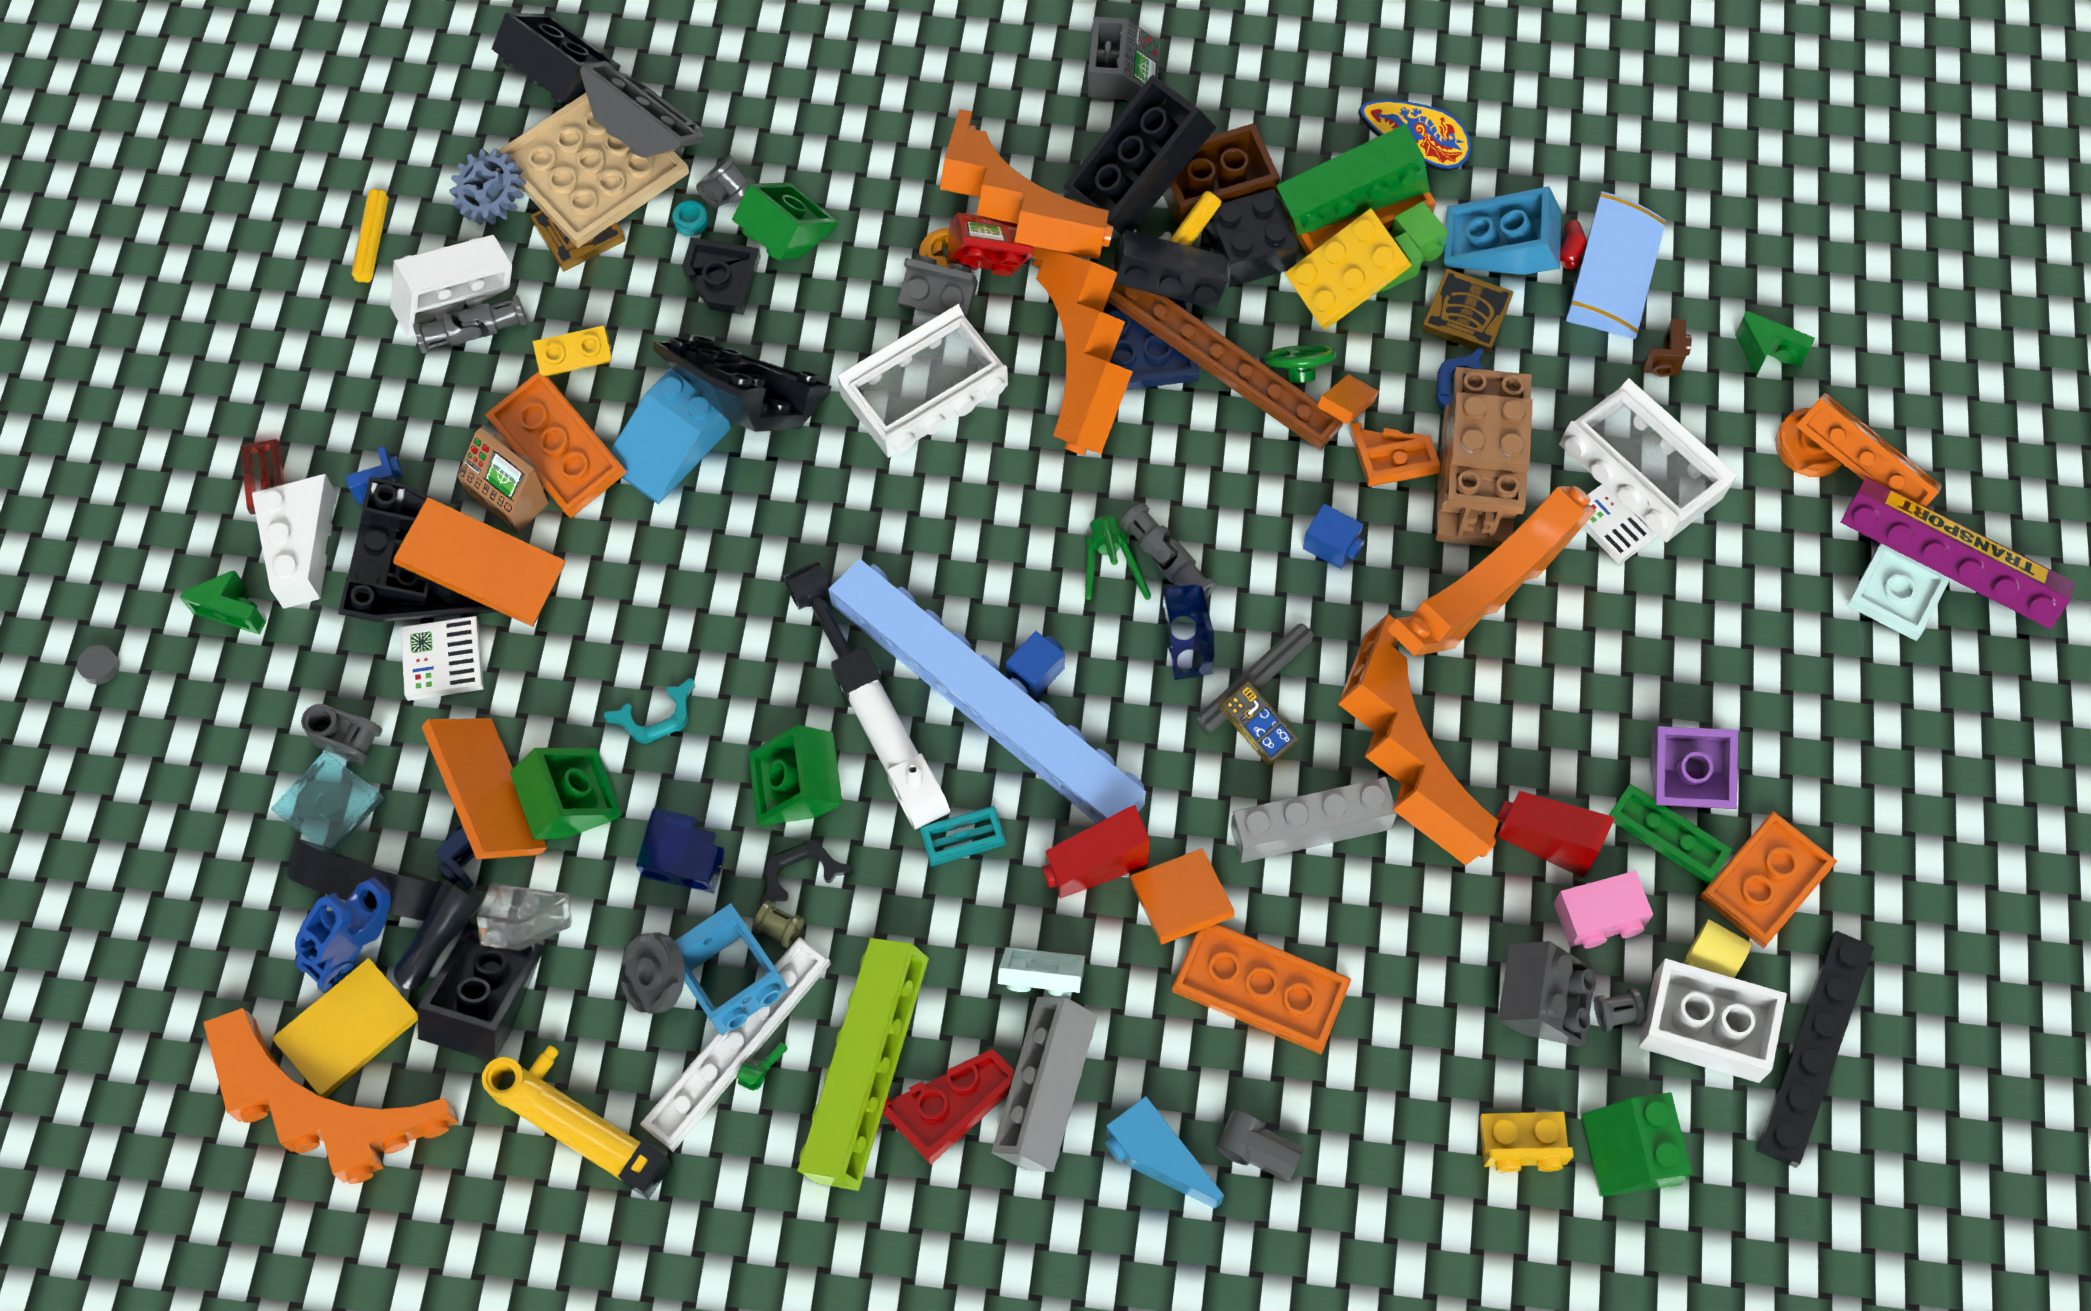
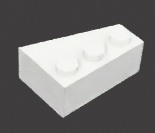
M494 235L474 238L448 247H439L417 255L405 256L394 260L390 308L405 334L410 338L415 335L413 328L415 323L422 325L435 318L440 320L444 314L464 304L471 308L509 289L512 264Z
M326 474L252 493L270 590L283 609L321 599L327 562L325 552L328 536H331L332 531L330 521L333 505H336L337 493Z

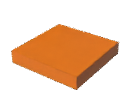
M1203 848L1130 875L1131 885L1160 945L1235 917L1234 908Z

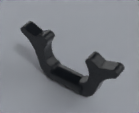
M804 841L787 850L775 853L769 858L766 865L768 884L766 893L760 901V906L767 900L775 902L776 900L787 901L789 899L787 891L781 887L778 881L780 871L786 866L806 858L818 859L824 867V880L826 883H831L836 876L851 875L853 872L852 866L837 862L827 853L822 845L814 841Z

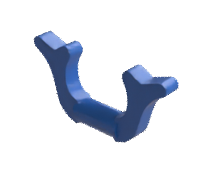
M1477 348L1469 356L1447 359L1441 364L1437 372L1436 402L1441 409L1444 410L1445 405H1450L1451 400H1453L1451 383L1452 374L1455 372L1456 367L1483 369L1479 362L1484 352L1482 348Z

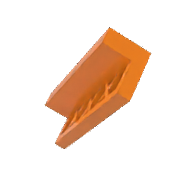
M1826 393L1820 397L1796 425L1797 428L1862 480L1867 477L1925 507L1941 490L1942 485Z

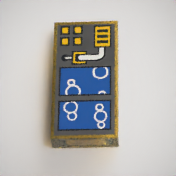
M1250 681L1246 682L1218 706L1267 765L1272 764L1299 740Z

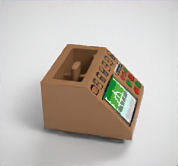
M480 427L474 434L457 475L465 493L517 534L549 504L543 491L545 485L536 474L538 468L535 463L524 454L518 457L511 451L510 445L504 438L496 433L491 436Z

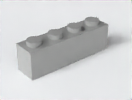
M1384 777L1235 810L1232 816L1231 831L1240 863L1391 830L1397 813L1393 811L1394 801L1387 779Z
M1037 997L994 1141L992 1154L1024 1170L1054 1172L1098 1015L1067 997Z

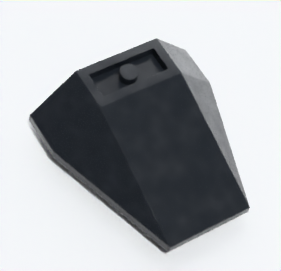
M694 336L693 341L680 337H670L669 341L653 343L652 349L727 420L754 432L800 429L831 392L832 386L819 381V375L804 370L795 372L743 355L734 349L715 346L713 340L705 337Z
M370 477L338 614L373 622H386L498 611L393 563L398 549L429 496L405 484Z

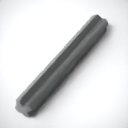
M1302 623L1297 624L1198 715L1197 723L1207 733H1212L1232 715L1224 704L1248 684L1257 692L1312 642V631Z

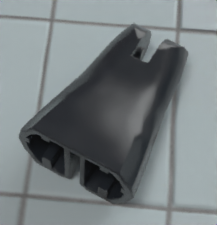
M443 880L415 939L395 966L394 979L399 986L406 989L422 986L441 953L472 919L483 903L448 881Z

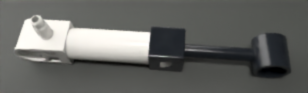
M815 561L783 576L787 589L798 610L812 607L837 654L838 659L831 662L834 679L848 706L852 707L888 775L889 784L913 829L916 830L949 814L950 809L946 798L922 753L918 754L883 688L881 676L866 648L862 647L852 652L825 601L830 596L828 589L831 587V584L820 562Z

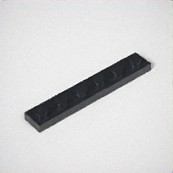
M1835 931L1831 935L1756 1151L1794 1168L1801 1164L1874 946L1839 931Z

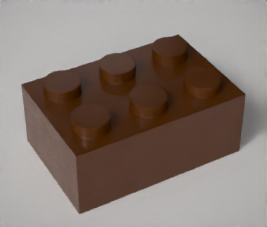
M1255 123L1209 136L1165 191L1163 197L1178 228L1205 191L1212 192L1222 201L1221 203L1271 189L1275 190L1278 197L1276 185L1279 184L1280 177Z

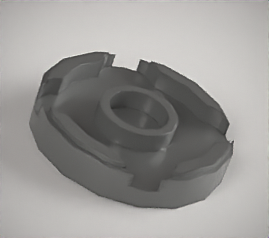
M663 933L638 935L629 943L622 958L621 965H626L625 975H621V985L624 994L632 1007L639 1012H647L649 1014L667 1012L677 1003L683 990L685 970L680 949L670 936Z

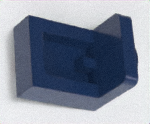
M459 826L449 833L446 842L435 853L443 863L438 867L443 876L453 885L460 881L468 890L474 884L462 867L473 859L475 855L463 826Z

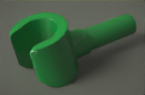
M781 1042L760 1062L758 1067L747 1061L744 1062L737 1073V1078L739 1079L737 1083L749 1090H758L765 1080L766 1072L788 1050L786 1045Z

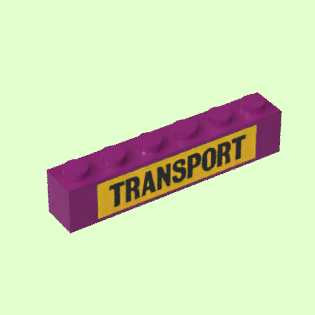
M1867 477L1863 480L1840 522L2049 629H2052L2072 598L2075 586L2074 581Z

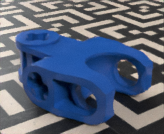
M374 877L359 883L345 903L336 893L324 896L316 901L296 936L295 950L298 957L296 958L295 965L301 972H306L317 982V987L322 993L328 992L351 973L363 945L373 942L379 937L386 923L391 905L390 891ZM369 890L375 895L377 900L375 911L370 910L365 905ZM327 906L331 907L332 911H327Z

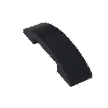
M296 839L286 875L287 878L327 895L336 893L344 901H347L359 883L375 877L390 891L391 905L388 913L424 921L442 884L408 872L401 874L335 853L334 849L302 839ZM369 890L365 905L368 908L376 909V897Z

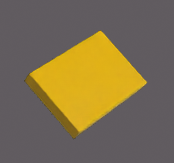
M367 958L271 1039L318 1095L326 1098L418 1021V1014L371 959Z

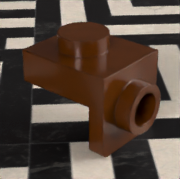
M1671 319L1663 338V349L1650 348L1642 365V372L1652 373L1660 377L1678 376L1686 356L1690 354L1692 344L1691 335L1686 334V320Z

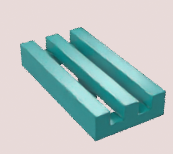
M995 805L920 827V833L931 867L1006 845ZM990 819L992 823L933 841L931 839L933 835ZM995 833L991 837L935 852V850Z

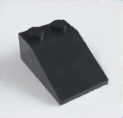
M469 922L418 1006V1039L484 1060L492 1061L497 1059L511 1034L542 955L544 945Z

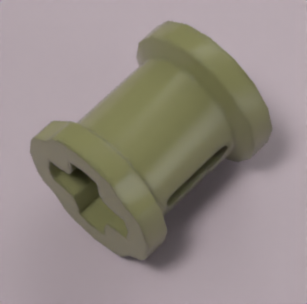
M767 900L761 906L754 919L752 932L758 935L763 932L780 941L783 947L789 949L798 938L805 919L799 915L794 917L776 908L774 902Z

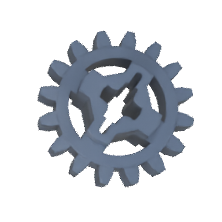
M493 148L490 154L486 150L480 149L478 158L471 154L467 155L469 163L466 166L459 163L457 167L461 171L460 175H453L451 177V180L457 184L456 187L449 189V193L456 198L452 204L460 210L464 217L468 220L472 219L478 225H482L485 220L494 225L498 215L506 220L508 218L506 210L509 208L517 210L518 207L514 203L515 199L524 198V194L518 190V187L526 184V181L520 176L523 172L522 168L507 153L502 154L495 148ZM496 168L503 169L504 173L501 174L496 171ZM471 200L478 202L479 206L473 205Z

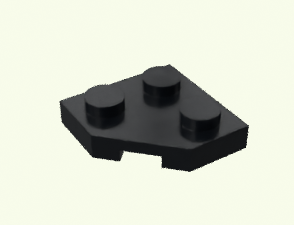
M691 237L682 269L686 278L710 310L744 315L761 257L760 250L754 247Z

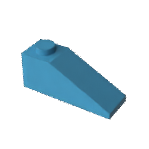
M1146 1096L1106 1126L1108 1140L1105 1141V1145L1118 1162L1125 1159L1132 1169L1214 1209L1222 1204L1224 1194Z

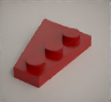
M991 1049L948 1069L947 1074L926 1084L922 1081L909 1087L910 1091L891 1100L887 1098L882 1115L931 1165L1009 1094L1015 1070L994 1049Z

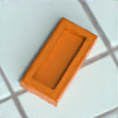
M1348 374L1321 396L1317 407L1345 424H1349L1375 402L1379 391Z

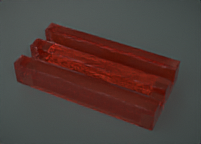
M277 439L240 446L246 505L251 515L256 514L252 493L256 492L252 453L257 452L261 490L270 488L266 452L269 449L274 487L285 484L281 445Z

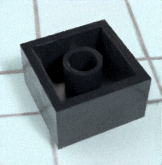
M1274 189L1221 203L1220 207L1206 224L1205 232L1214 253L1227 256L1228 287L1282 273L1296 265L1299 245Z

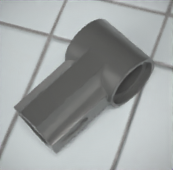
M1233 1110L1215 1150L1223 1157L1241 1165H1249L1250 1163L1290 1182L1305 1147L1265 1129L1266 1126L1257 1118L1247 1113Z

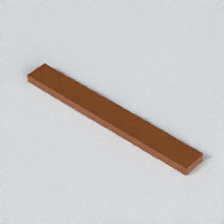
M1114 262L1108 269L1114 271ZM1113 284L1107 302L1320 451L1343 426L1342 421L1320 410L1317 407L1319 402L1168 297Z

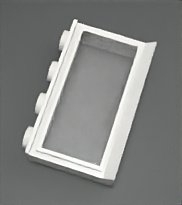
M959 304L837 375L841 397L888 458L896 453H903L909 450L917 440L927 434L937 433L944 427L945 423L957 416L967 415L974 409L975 405L987 398L998 396L1008 386L1007 366L1001 363L965 318Z
M1630 378L1617 391L1576 421H1571L1559 443L1569 456L1576 459L1598 482L1602 483L1625 507L1635 513L1647 524L1651 531L1659 535L1666 543L1722 500L1738 476Z

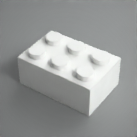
M1665 958L1654 973L1646 1009V1021L1643 1023L1638 1048L1760 1083L1773 1068L1787 993Z

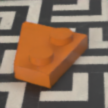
M1350 423L1349 433L1368 487L1439 474L1441 464L1430 436L1416 433L1404 434L1399 430L1384 428L1383 433L1362 429V423Z

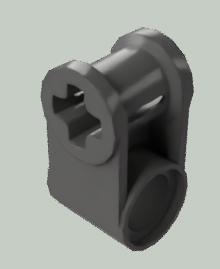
M732 155L720 161L696 185L699 195L715 208H719L729 202H735L745 194L749 184L755 183L752 178L747 179L734 164L735 159Z
M325 704L312 705L306 709L301 718L302 727L314 746L339 755L345 760L358 765L366 764L368 760L366 753L374 738L379 737L383 731L379 725L367 718L351 715ZM331 722L326 730L316 732V728L320 724Z

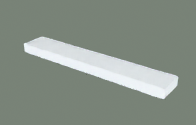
M798 937L774 965L789 989L781 995L777 1002L770 1006L762 1007L749 1016L746 1022L739 1028L729 1030L722 1036L718 1032L640 1123L641 1127L670 1151L674 1152L737 1077L742 1064L746 1061L749 1062L831 965L830 960L802 938Z

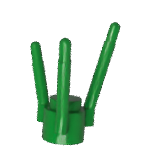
M1101 516L1091 521L1089 524L1091 536L1085 539L1087 547L1085 599H1092L1095 551L1098 550L1100 554L1109 555L1111 564L1116 565L1118 563L1116 552L1121 547L1143 597L1149 600L1151 594L1128 545L1126 533L1120 531L1118 519L1113 516Z

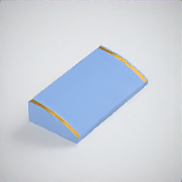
M1601 191L1569 306L1567 322L1636 339L1666 220L1635 202Z

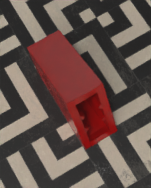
M1519 791L1513 803L1505 800L1497 820L1503 825L1497 837L1584 878L1597 857L1615 818L1603 813Z
M1136 805L1128 807L1046 850V865L1041 866V870L1047 887L1049 889L1055 887L1061 899L1148 867L1150 839Z

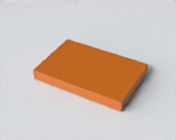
M1773 811L1705 889L1700 898L1764 949L1836 864L1837 860Z

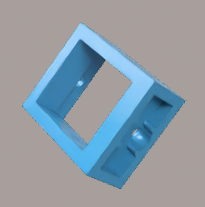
M731 903L674 941L678 945L684 960V981L721 1036L729 1030H735L742 1026L749 1016L762 1007H767L777 1002L781 995L789 989ZM742 937L766 972V975L716 1009L691 971Z

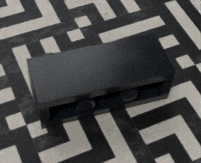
M1126 229L1114 257V271L1117 272L1115 284L1212 309L1217 308L1228 282L1227 256Z

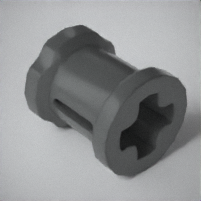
M1630 988L1626 994L1608 998L1598 995L1594 998L1595 1015L1603 1032L1611 1031L1615 1025L1633 1021L1639 1025L1646 1021L1644 1002L1637 988ZM1619 1008H1625V1009H1626V1010L1614 1012L1615 1009H1619Z

